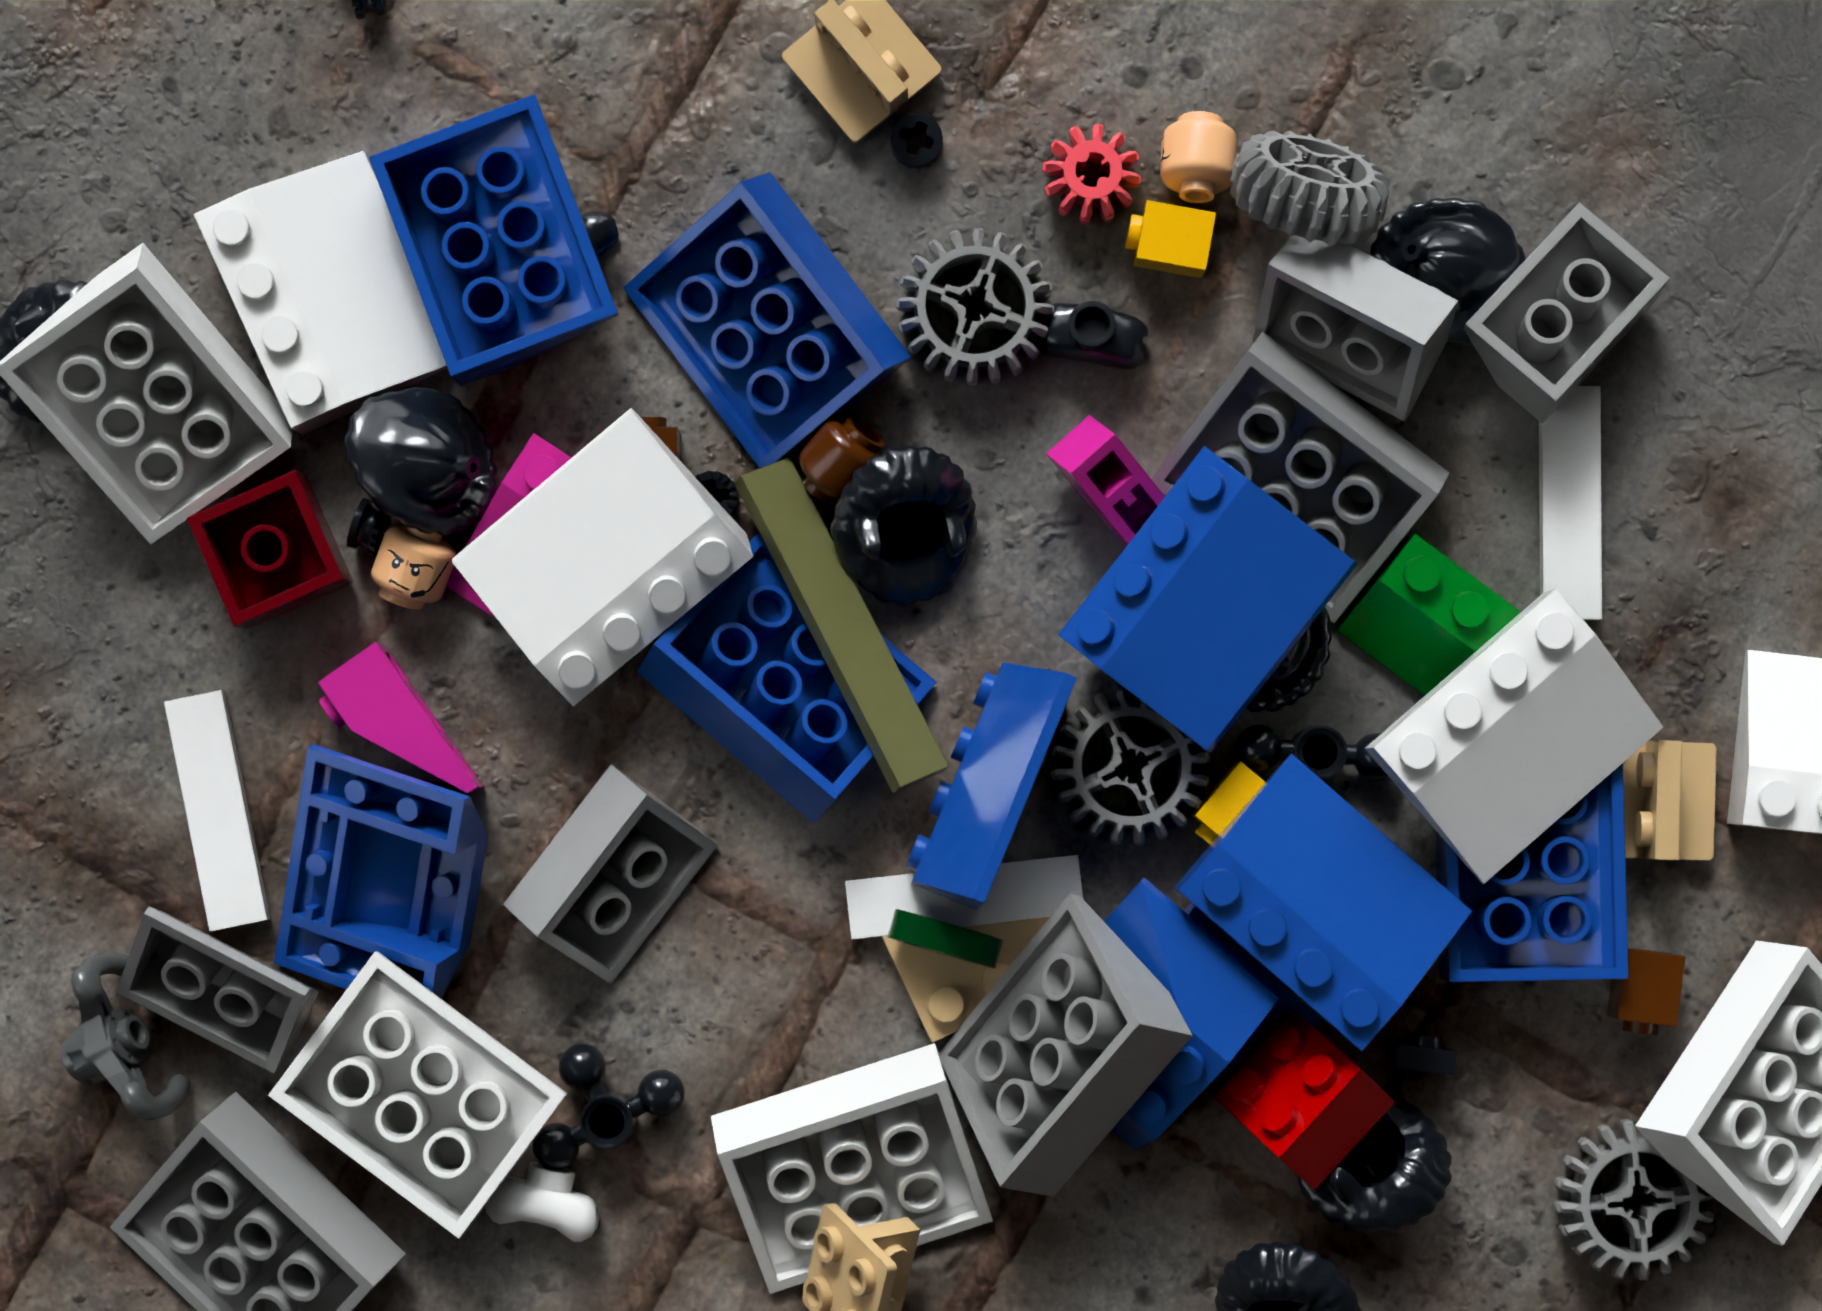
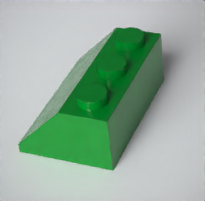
M1414 533L1404 539L1338 628L1337 632L1425 696L1521 611Z

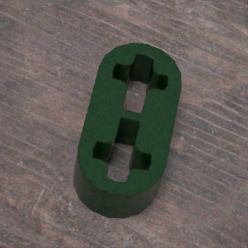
M895 909L887 938L993 969L996 968L1003 943L1002 939L899 909Z

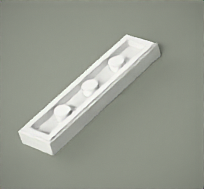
M1577 386L1543 424L1539 421L1540 595L1557 589L1583 620H1602L1600 386Z
M218 690L165 701L164 705L209 931L269 920L271 918L225 690Z
M1078 855L1001 863L985 903L977 910L911 884L915 873L845 881L851 939L888 935L895 909L915 913L959 927L1051 917L1069 893L1078 894L1083 899Z

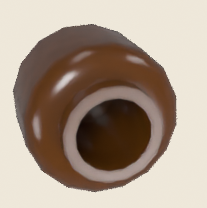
M849 415L846 419L840 417L828 419L800 453L799 463L806 475L803 480L804 486L813 496L825 503H830L833 499L839 500L844 486L852 480L853 472L857 468L865 466L869 458L880 456L884 453L882 450L885 446L883 438L871 425L857 416Z

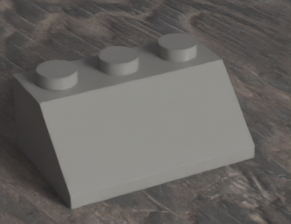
M1579 202L1469 319L1463 329L1498 387L1543 424L1655 303L1670 277Z
M1294 235L1288 239L1268 264L1252 342H1255L1262 332L1266 333L1330 383L1405 421L1448 341L1458 300L1351 245H1346L1339 241L1334 245H1328L1319 240H1313L1309 243L1305 238Z
M611 764L503 905L538 938L612 984L718 844L646 788Z
M150 906L143 914L116 993L272 1073L276 1072L304 1030L319 992L191 925Z

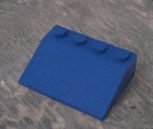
M535 94L369 157L450 376L460 386L514 367L619 315Z
M771 172L741 181L623 287L759 468L782 460L811 438L825 421L840 416L912 358Z
M1204 446L1058 635L1102 671L1211 753L1358 563Z
M758 532L749 542L754 557L674 622L654 643L636 672L815 825L874 755L760 532ZM882 635L918 705L937 682Z
M1005 662L1002 663L997 676L989 672L985 673L973 702L974 705L983 708L974 730L963 726L950 757L961 762L953 783L940 781L928 813L938 816L930 838L918 835L905 866L916 871L911 884L974 910H977L985 903L1077 677L1064 672Z
M1290 754L1173 888L1352 1046L1361 1051L1402 1006L1472 913L1466 905L1293 754Z
M1623 763L1485 884L1479 881L1436 831L1437 881L1472 911L1439 955V979L1448 982L1628 979Z

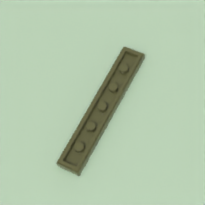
M790 457L741 475L734 484L892 792L896 793L942 773L949 765L850 573L842 566L835 549V544Z

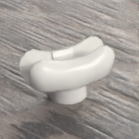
M530 1162L526 1179L506 1178L485 1205V1211L488 1216L499 1225L518 1221L538 1223L558 1230L573 1242H582L592 1237L599 1222V1211L594 1200L585 1194L572 1190L576 1174L573 1170L568 1168L549 1170L538 1162Z

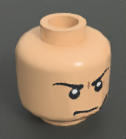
M1192 111L1179 116L1177 121L1169 125L1162 135L1160 176L1165 186L1172 191L1178 192L1182 200L1190 203L1210 202L1214 199L1215 194L1231 187V171L1237 155L1238 141L1235 131L1224 123L1223 118L1211 112Z
M406 526L390 527L384 534L371 570L373 581L380 587L379 595L391 603L414 610H422L424 603L439 601L444 594L454 566L452 558L456 556L455 549L442 539L443 535L435 532L425 534L416 528Z

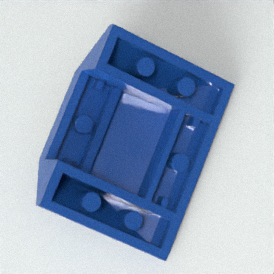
M315 744L308 746L274 964L347 989L373 953L378 951L442 999L470 945L489 837L471 797Z
M1145 878L1133 888L1104 922L1170 992L1193 1036L1111 1130L1134 1150L1156 1140L1226 1068L1282 995L1275 987Z

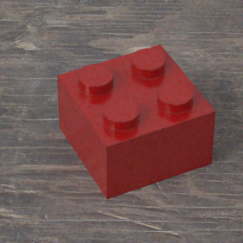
M1294 1010L1287 1015L1213 1096L1314 1191L1395 1103L1359 1066Z

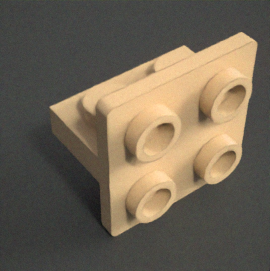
M829 0L814 12L816 25L782 53L783 61L852 143L861 141L941 74L940 64L886 0H845L840 5L835 0Z
M1669 740L1648 741L1623 762L1625 858L1659 860H1711L1713 858L1717 750L1713 743Z
M836 1203L823 1205L818 1229L814 1235V1247L807 1279L803 1285L802 1301L810 1311H901L920 1229L908 1217L858 1226Z

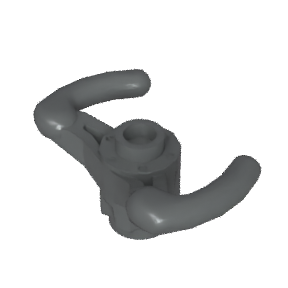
M117 952L97 953L83 960L72 974L71 983L75 997L79 1001L82 1026L71 1031L72 1036L62 1044L61 1058L64 1067L70 1076L79 1082L92 1080L95 1084L107 1079L121 1096V1101L128 1113L136 1119L155 1120L168 1116L183 1103L190 1089L191 1082L185 1075L178 1074L170 1079L165 1090L159 1096L153 1097L148 1091L138 1066L147 1057L150 1036L147 1026L139 1017L133 1015L128 1010L113 1009L105 990L102 988L100 976L105 974H114L122 977L129 956Z

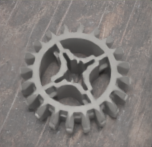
M1269 131L1264 135H1252L1249 141L1243 142L1240 154L1236 155L1231 171L1230 195L1236 200V205L1241 210L1249 212L1248 216L1251 219L1267 223L1269 230L1278 229L1286 232L1289 237L1295 235L1305 238L1309 243L1313 240H1319L1328 245H1334L1337 241L1349 245L1354 244L1356 240H1369L1370 235L1376 233L1379 222L1383 221L1389 204L1387 200L1390 191L1388 189L1390 181L1378 165L1370 163V159L1366 155L1355 154L1349 146H1339L1332 143L1330 139L1314 138L1310 133L1303 136L1297 135L1292 131H1286L1284 134Z
M975 228L972 234L973 246L964 247L960 232L958 230L950 232L952 251L946 253L941 243L935 239L932 240L928 245L929 251L935 259L932 264L918 255H915L911 260L914 269L923 275L922 278L918 279L905 275L901 278V287L915 293V298L903 297L897 299L896 309L901 312L914 313L915 317L900 322L898 325L901 334L919 332L920 336L908 345V351L911 355L919 354L927 347L932 351L923 365L927 372L933 371L941 360L948 363L944 374L945 382L953 383L959 367L968 369L966 377L968 387L977 386L979 369H987L990 383L996 385L1001 381L999 364L1005 363L1009 372L1017 376L1022 371L1021 364L1015 356L1018 351L1031 360H1035L1039 355V350L1028 341L1029 336L1045 338L1048 328L1035 322V318L1051 315L1054 312V306L1048 303H1036V298L1051 293L1052 286L1049 281L1031 283L1030 279L1042 271L1043 265L1039 260L1030 262L1024 268L1018 264L1024 258L1027 247L1024 244L1019 243L1015 246L1010 255L1002 252L1007 237L1005 233H997L991 248L982 246L984 240L983 229ZM965 263H982L977 276L967 286L956 287L946 284L944 287L935 283L942 274L955 266ZM999 269L1006 273L1019 289L1023 300L1024 316L1010 311L1011 307L1000 303L994 296L993 286ZM986 282L983 295L985 298L984 308L992 313L986 318L980 314L979 321H972L968 333L964 334L967 322L965 318L966 308L958 303L965 297L971 302V295H978L982 283ZM927 300L940 304L941 309L950 312L955 317L958 327L951 347L945 344L933 331L926 313ZM993 328L1001 331L1008 329L1016 332L1010 341L996 350L980 354L968 353L974 338L984 329Z
M1125 687L1116 689V707L1109 708L1107 699L1102 693L1093 696L1094 705L1099 714L1092 717L1082 706H1078L1074 710L1076 718L1084 724L1080 731H1077L1070 725L1063 724L1059 732L1064 737L1074 740L1071 749L1062 746L1053 747L1052 756L1069 759L1068 769L1051 771V778L1058 781L1070 778L1072 788L1061 791L1057 794V799L1060 803H1065L1075 797L1078 798L1081 805L1074 809L1069 816L1075 823L1082 820L1088 812L1095 817L1089 826V835L1097 837L1102 831L1104 824L1108 823L1113 825L1110 833V843L1119 845L1123 839L1124 828H1132V840L1135 845L1139 846L1145 843L1144 826L1151 825L1154 835L1162 840L1167 837V829L1161 821L1163 818L1169 816L1172 822L1179 827H1183L1187 823L1185 816L1177 809L1181 801L1189 807L1199 808L1201 800L1197 796L1187 793L1189 784L1207 786L1209 778L1205 775L1192 774V764L1207 763L1210 761V757L1207 752L1191 754L1189 744L1196 743L1187 735L1184 736L1177 727L1149 708L1138 697L1136 705H1129L1128 692ZM1134 717L1149 721L1159 727L1169 739L1148 748L1138 747L1131 742L1126 731H1123L1118 718ZM1102 726L1111 752L1110 759L1105 767L1083 778L1082 757L1084 749L1094 732ZM1117 738L1120 740L1124 750H1132V757H1135L1138 753L1142 757L1155 752L1158 754L1157 757L1146 761V765L1138 770L1140 777L1138 782L1143 790V795L1137 783H1128V776H1125L1122 780L1118 776L1105 781L1102 780L1103 776L1115 771V767L1122 763L1120 756L1122 751ZM1177 755L1178 772L1175 785L1165 801L1158 806L1150 783L1151 773L1158 764ZM1112 785H1121L1129 790L1142 814L1122 816L1112 813L1099 805L1090 794Z
M1622 1119L1620 1121L1618 1139H1616L1614 1132L1609 1126L1602 1124L1597 1127V1135L1601 1145L1596 1147L1586 1137H1581L1577 1141L1579 1148L1587 1154L1582 1161L1571 1155H1565L1563 1163L1576 1171L1573 1179L1563 1176L1556 1177L1555 1186L1564 1191H1569L1570 1198L1554 1201V1210L1559 1213H1573L1574 1215L1559 1225L1560 1232L1565 1236L1581 1233L1571 1246L1573 1252L1578 1256H1582L1594 1249L1590 1256L1589 1265L1597 1271H1601L1611 1260V1274L1615 1278L1624 1279L1631 1262L1635 1277L1641 1281L1648 1280L1651 1261H1653L1660 1273L1663 1275L1670 1274L1672 1272V1265L1668 1255L1673 1253L1678 1259L1687 1263L1691 1260L1692 1256L1683 1246L1684 1242L1688 1238L1701 1245L1706 1242V1236L1694 1229L1697 1220L1706 1223L1713 1222L1714 1213L1700 1208L1699 1201L1711 1200L1714 1197L1669 1164L1640 1131L1637 1137L1633 1121L1629 1119ZM1639 1152L1651 1153L1660 1157L1673 1173L1677 1186L1666 1187L1662 1184H1650L1646 1175V1167L1640 1165ZM1621 1156V1162L1616 1163L1617 1174L1614 1182L1608 1188L1595 1190L1594 1194H1590L1593 1183L1600 1171L1609 1162ZM1636 1182L1635 1189L1654 1197H1646L1645 1201L1637 1202L1636 1212L1633 1213V1210L1623 1204L1618 1205L1615 1202H1622L1623 1198L1631 1197L1633 1186H1635ZM1677 1205L1674 1218L1667 1229L1657 1238L1648 1242V1238L1652 1237V1224L1655 1217L1662 1211L1675 1209ZM1603 1212L1606 1215H1619L1623 1231L1629 1236V1246L1616 1245L1603 1238L1593 1222L1591 1213Z

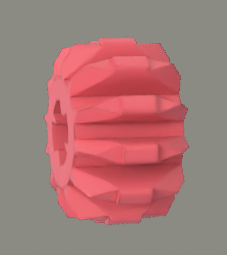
M1102 124L1094 125L1091 140L1085 141L1084 135L1078 126L1072 127L1069 131V137L1073 149L1062 141L1054 140L1050 150L1060 161H1045L1042 167L1043 174L1059 178L1045 187L1046 197L1054 198L1066 194L1058 208V213L1066 216L1071 212L1075 204L1081 206L1082 210L1079 219L1083 225L1090 223L1092 208L1096 207L1104 222L1112 221L1114 209L1110 200L1118 206L1128 209L1132 205L1133 198L1123 188L1139 187L1142 178L1141 175L1135 172L1125 170L1138 162V153L1136 151H1128L1118 155L1117 152L1125 141V136L1120 132L1112 137L1109 144L1101 142L1104 133ZM1087 162L1099 164L1098 173L1106 172L1107 177L1098 179L1096 187L1084 185L1085 176L1077 177L1076 172L1085 170Z

